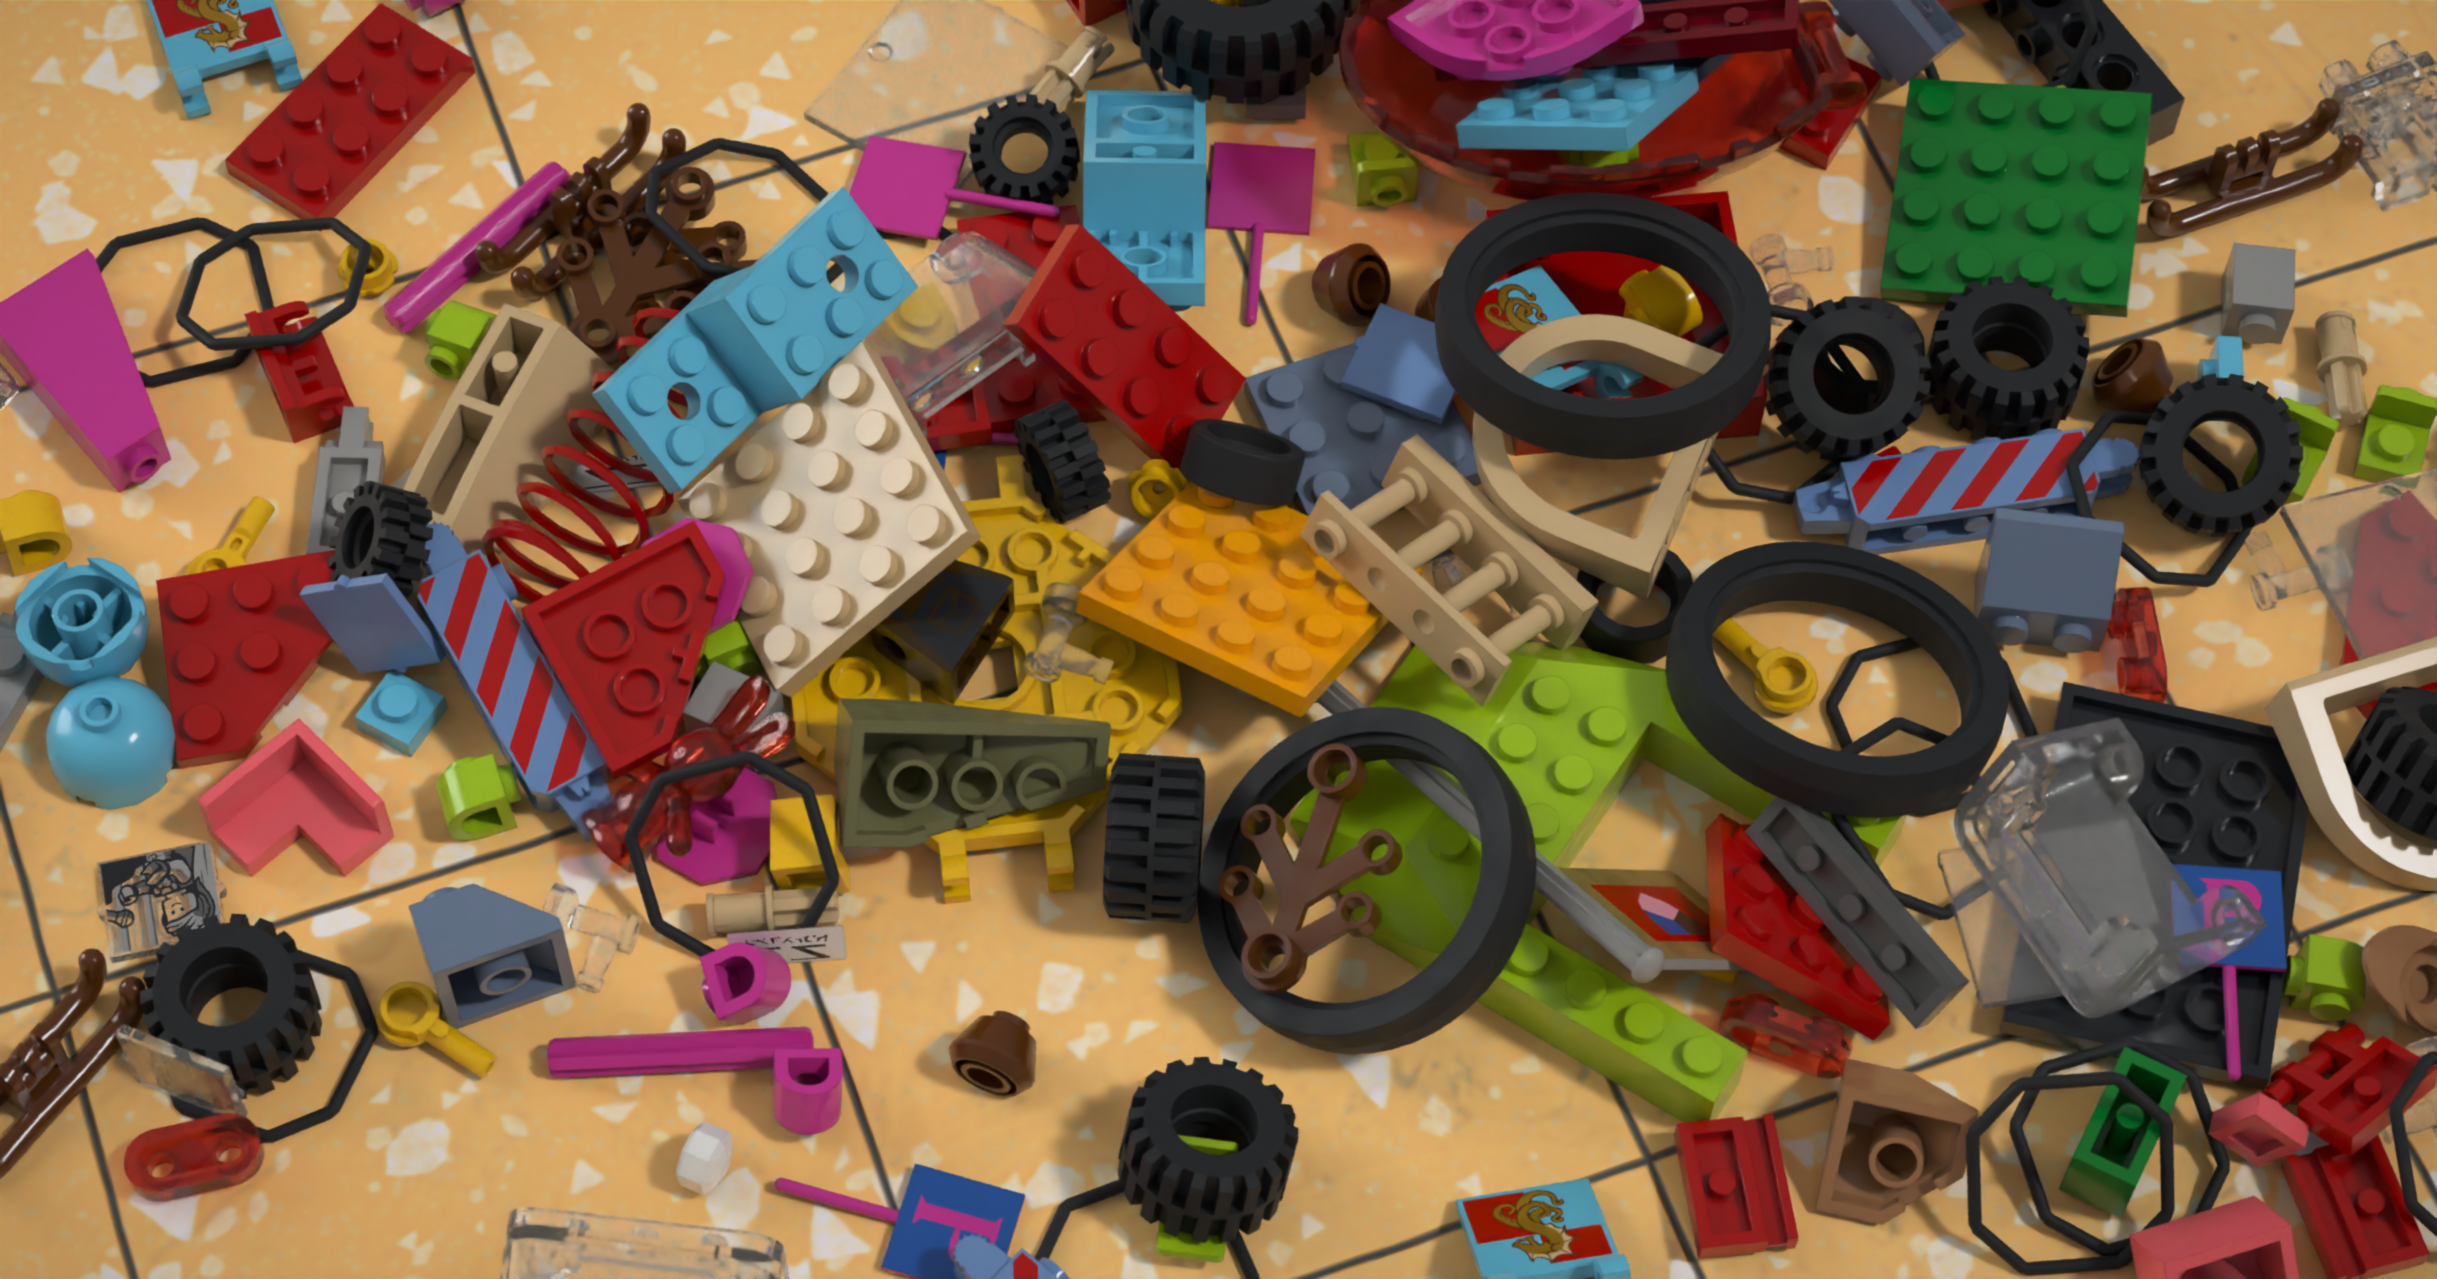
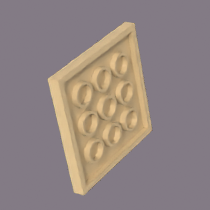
M863 342L821 377V381L803 399L790 403L677 500L685 517L732 527L737 532L754 570L737 617L776 691H781L789 697L797 693L981 539L979 532L875 349Z

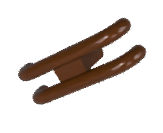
M2324 98L2318 103L2314 113L2307 120L2290 129L2278 133L2274 129L2259 133L2257 140L2252 136L2240 139L2236 147L2230 143L2217 147L2215 153L2211 156L2149 176L2148 168L2145 166L2141 200L2164 197L2205 182L2215 196L2214 199L2176 212H2172L2171 206L2167 201L2155 200L2147 209V227L2158 236H2178L2323 187L2346 174L2356 164L2363 152V140L2354 134L2346 135L2340 141L2338 148L2324 160L2276 178L2273 177L2272 173L2278 157L2312 145L2321 139L2337 121L2340 115L2339 103L2333 98Z
M634 103L629 106L626 114L627 124L619 140L600 158L592 156L584 163L583 174L580 172L573 173L566 180V189L558 187L549 195L550 204L505 245L498 248L495 242L490 240H483L478 243L475 249V256L484 271L493 274L510 271L526 259L556 230L568 239L576 237L586 240L592 246L593 253H596L603 246L599 229L595 228L589 220L587 202L590 196L598 190H612L611 180L638 155L645 144L651 127L650 110L645 104ZM670 128L664 132L660 156L650 170L654 166L686 152V137L680 129ZM680 168L660 177L659 194L666 188L669 177ZM649 171L621 196L624 201L625 217L639 213L645 207ZM603 204L596 209V213L600 216H610L616 212L617 208L611 204ZM576 252L569 254L565 262L570 265H579L587 257L582 253ZM556 256L536 274L530 268L520 266L513 270L510 278L516 294L528 300H537L547 296L567 279L559 270Z
M89 948L81 952L78 959L80 972L73 987L45 1019L31 1030L30 1035L25 1041L20 1043L11 1052V1056L4 1063L0 1064V1107L8 1101L25 1113L0 1140V1179L13 1168L135 1031L144 1015L140 1005V991L146 990L145 983L135 976L126 977L119 985L120 1001L114 1014L73 1061L68 1058L61 1040L96 1001L106 979V959L104 954L98 949Z

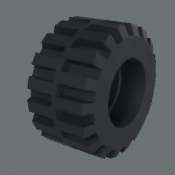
M2002 276L1989 277L1987 286H1982L1977 280L1965 285L1963 295L1955 292L1946 301L1945 309L1940 310L1936 319L1927 355L1929 356L1931 368L1925 371V381L1931 382L1929 395H1934L1933 408L1938 415L1946 413L1950 415L1948 425L1958 432L1964 427L1971 430L1970 438L1974 440L1983 439L1985 436L1998 437L2004 440L2032 436L2038 431L2045 429H2057L2059 420H2066L2077 397L2088 362L2086 359L2090 346L2089 338L2083 337L2086 326L2082 317L2071 316L2073 305L2065 297L2059 300L2052 297L2054 289L2044 284H2041L2038 289L2028 286L2029 279L2015 277L2014 283H2005ZM1987 351L2008 352L2022 358L2032 368L2023 371L2001 369L1986 361L1980 353Z
M1845 296L1838 302H1833L1832 299L1821 302L1809 311H1805L1784 328L1775 339L1777 341L1775 346L1769 350L1766 365H1769L1768 373L1764 375V385L1766 390H1769L1770 400L1765 404L1769 416L1773 414L1778 416L1782 424L1776 429L1784 438L1789 435L1799 441L1796 448L1808 454L1814 450L1821 453L1820 459L1834 461L1839 457H1846L1847 461L1870 453L1874 454L1902 437L1909 431L1907 429L1908 426L1918 420L1924 408L1920 406L1923 398L1929 395L1931 384L1930 381H1924V372L1931 368L1929 356L1919 355L1916 346L1921 344L1923 340L1917 330L1909 335L1902 325L1907 319L1902 314L1896 311L1889 315L1882 311L1885 303L1871 299L1866 304L1859 303V296ZM1830 345L1849 346L1861 352L1871 362L1876 372L1878 389L1876 399L1867 411L1857 415L1845 414L1833 409L1821 398L1815 387L1813 368L1817 355L1824 348Z
M2216 374L2204 375L2199 381L2193 383L2187 381L2178 386L2174 393L2169 397L2166 396L2156 407L2141 439L2139 470L2141 479H2144L2147 486L2146 493L2152 504L2156 502L2163 510L2162 515L2171 523L2175 520L2185 526L2184 530L2194 534L2198 532L2210 533V537H2225L2226 534L2236 532L2240 534L2251 531L2253 527L2260 523H2265L2289 498L2300 476L2299 468L2303 460V445H2300L2298 437L2301 431L2297 420H2292L2287 413L2289 406L2281 397L2276 400L2267 392L2269 387L2259 381L2254 385L2243 381L2244 376L2230 374L2228 378H2217ZM2213 420L2232 422L2243 428L2255 442L2258 450V464L2252 478L2242 487L2230 492L2211 491L2198 485L2185 470L2182 459L2185 440L2192 430L2204 422Z
M2392 687L2381 694L2346 754L2344 762L2356 790L2374 808L2398 825L2418 835L2437 841V693L2415 687Z
M1120 753L1113 764L1108 795L1103 869V904L1109 918L1189 923L1196 912L1205 799V770L1200 758Z
M231 914L230 922L221 924L217 915L203 918L205 927L193 932L188 924L176 932L179 942L174 946L164 942L155 952L160 963L159 966L147 965L143 975L147 989L140 991V1005L145 1015L143 1019L162 1063L169 1072H175L179 1083L187 1089L192 1090L199 1084L203 1096L218 1099L222 1090H228L232 1100L247 1099V1089L258 1087L261 1095L275 1089L272 1082L273 1079L282 1075L289 1081L299 1071L295 1060L297 1058L309 1060L315 1050L311 1036H320L322 1020L318 1012L322 1007L316 986L302 950L298 951L294 939L285 930L277 934L272 922L259 918L255 925L251 926L246 914ZM234 988H253L266 993V997L259 1009L240 1023L216 1027L198 1021L199 1015L206 1004L224 991Z
M1194 1057L1193 1064L1186 1065L1182 1060H1177L1167 1064L1165 1073L1155 1070L1148 1075L1144 1087H1138L1133 1095L1118 1159H1120L1117 1170L1119 1182L1126 1184L1124 1195L1130 1205H1142L1141 1217L1150 1224L1156 1221L1165 1224L1163 1232L1178 1237L1181 1231L1192 1234V1241L1207 1243L1208 1236H1217L1221 1242L1235 1240L1238 1230L1250 1235L1260 1229L1262 1219L1269 1221L1277 1212L1279 1201H1282L1298 1142V1128L1293 1126L1296 1115L1292 1105L1281 1104L1284 1093L1275 1084L1264 1085L1262 1083L1264 1075L1252 1068L1247 1072L1237 1069L1238 1062L1223 1059L1222 1064L1210 1063L1209 1057ZM1178 1135L1235 1142L1238 1144V1152L1229 1155L1203 1153L1187 1145Z

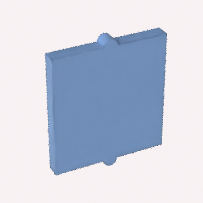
M1380 303L1364 336L1355 339V354L1341 380V388L1441 425L1457 392L1446 377L1438 357L1435 323Z
M387 573L352 579L346 575H341L337 581L304 586L299 594L359 674L391 669L405 673L408 667L440 663L446 655L445 650Z

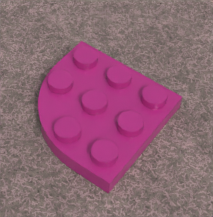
M1415 0L1387 18L1392 38L1433 66L1454 74L1458 79L1464 81L1476 79L1516 80L1544 74L1548 76L1562 75L1570 71L1574 64L1592 56L1645 22L1642 4L1638 0Z

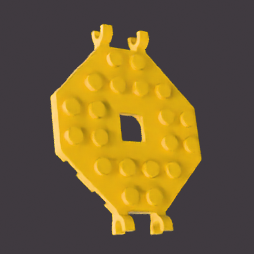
M1021 454L996 457L999 498L962 501L981 539L956 559L1004 574L1014 581L1015 612L990 649L1012 647L1017 691L1003 698L964 701L957 698L955 703L952 704L879 653L873 646L872 633L870 631L791 697L797 754L833 780H835L834 753L839 698L910 700L1104 721L1111 725L1105 789L1032 811L1023 808L987 819L988 824L969 830L963 826L928 837L929 842L924 844L940 855L945 904L971 901L966 852L1040 843L1044 844L1049 892L1075 890L1071 838L1108 797L1111 770L1120 753L1146 754L1182 714L1183 700L1176 659L1076 613L1079 591L1116 555L1076 528L1071 532L1046 515V508L1025 494Z

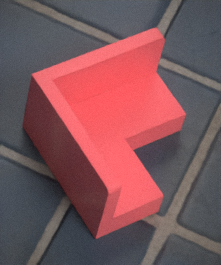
M300 718L202 794L197 801L210 836L251 877L302 836L343 877H346L394 838L385 803L381 797Z

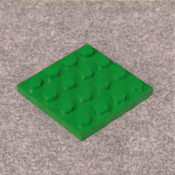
M1910 79L1880 285L1881 299L1946 304V301L1955 292L1963 295L1965 285L1976 280L1982 286H1987L1989 277L2002 276L2005 283H2014L2015 277L2029 279L2028 286L2038 289L2041 284H2044L2054 289L2052 297L2056 300L2065 297L2073 305V314L2127 317L2151 120L2152 93Z

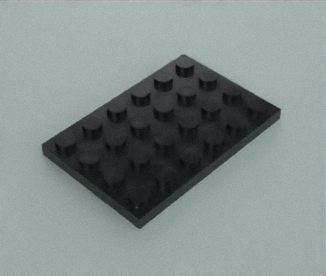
M2063 682L2057 703L2000 1026L2001 1033L2077 1050H2086L2124 1038H2135L2193 1068L2199 1077L2261 1091L2266 1088L2270 1079L2285 972L2236 969L2241 1077L2236 1081L2230 1080L2227 1074L2222 968L2172 964L2168 866L2170 863L2281 871L2287 961L2309 808L2272 726ZM2121 1053L2110 1057L2119 1059Z

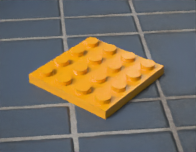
M1192 482L1079 591L1076 613L1300 718L1390 621L1300 537L1309 516L1289 508L1287 505L1266 506L1231 499L1203 489ZM1419 567L1415 571L1422 577L1423 568Z

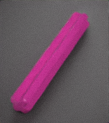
M555 161L546 163L384 305L385 318L390 325L402 334L413 330L482 269L475 256V249L478 243L483 240H490L495 242L498 248L505 245L550 204L549 195L558 187L567 188L566 180L570 177L568 171Z
M806 1026L553 1038L549 1041L547 1063L551 1076L555 1078L773 1068L774 1049L814 1048V1038L811 1029Z

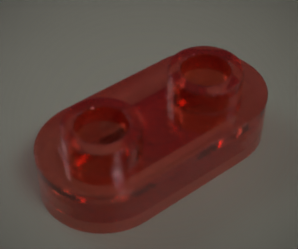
M2147 586L2120 588L2117 592L2116 601H2113L2111 619L2107 628L2110 639H2118L2121 657L2117 661V684L2120 694L2164 703L2167 695V666L2152 593Z
M1749 992L1744 994V996H1735L1728 999L1717 1026L1719 1033L1723 1037L1748 1050V1052L1819 1078L1833 1079L1840 1077L1845 1058L1849 1059L1853 1050V1045L1849 1038L1844 1035L1843 1028L1835 1021L1821 1016L1805 1017L1781 1008L1778 1002L1771 997L1756 992Z
M224 1113L160 1127L140 1134L130 1143L125 1152L124 1170L132 1188L139 1196L149 1201L165 1202L240 1185L248 1181L261 1168L265 1150L260 1134L252 1121L239 1114ZM237 1148L242 1150L240 1156L232 1162H222L219 1160L222 1153L228 1149ZM164 1163L174 1165L173 1170L167 1176L161 1178L152 1176L157 1166Z

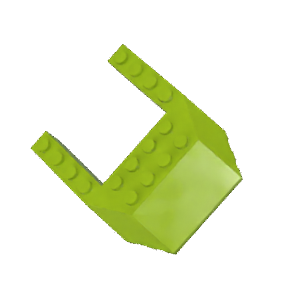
M1529 640L1507 655L1512 662L1491 700L1482 707L1418 646L1414 645L1370 706L1403 708L1427 714L1465 733L1480 744L1498 762L1518 790L1532 824L1536 850L1558 868L1570 867L1643 759L1754 821L1776 797L1733 773L1702 747L1690 733L1672 702L1667 686L1665 669L1573 645L1564 650H1558L1551 642ZM1383 759L1364 763L1367 771L1364 788L1356 798L1346 801L1324 865L1356 847L1360 839L1372 830H1385L1400 844L1403 857L1396 870L1387 875H1375L1369 871L1338 891L1342 897L1353 891L1367 894L1380 908L1381 921L1377 929L1365 937L1419 969L1424 970L1443 952L1454 938L1471 907L1481 869V842ZM1441 769V770L1444 771L1449 777H1451L1455 782H1457V783L1461 786V784L1459 783V781H1458L1452 774H1450V773H1448L1447 771ZM1350 771L1340 773L1335 779L1334 786L1342 783L1348 777ZM1315 788L1304 797L1290 817L1289 824L1301 842L1319 795ZM1821 811L1824 814V816L1831 822V824L1838 830V828L1832 820L1831 813ZM1906 815L1883 818L1846 816L1880 868L1900 837ZM1388 844L1378 846L1372 853L1371 861L1379 860L1385 856ZM1535 889L1524 931L1512 956L1500 975L1476 1002L1683 1123L1717 1119L1740 1083L1748 1050L1531 926V922L1547 900ZM1359 906L1354 909L1352 918L1355 922L1364 917L1366 906Z

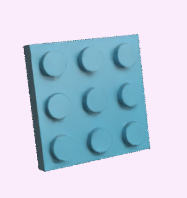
M1661 60L1648 64L1640 63L1638 66L1608 65L1592 69L1576 68L1558 76L1544 74L1525 79L1509 80L1503 83L1500 91L1491 98L1478 103L1477 109L1456 125L1459 148L1629 151L1699 90L1697 68L1674 67L1672 60Z

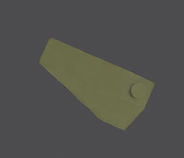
M839 698L834 769L840 843L842 847L909 848L929 842L928 837L963 826L969 830L988 824L987 819L1023 808L1032 811L1105 789L1111 725L1104 721L910 700Z

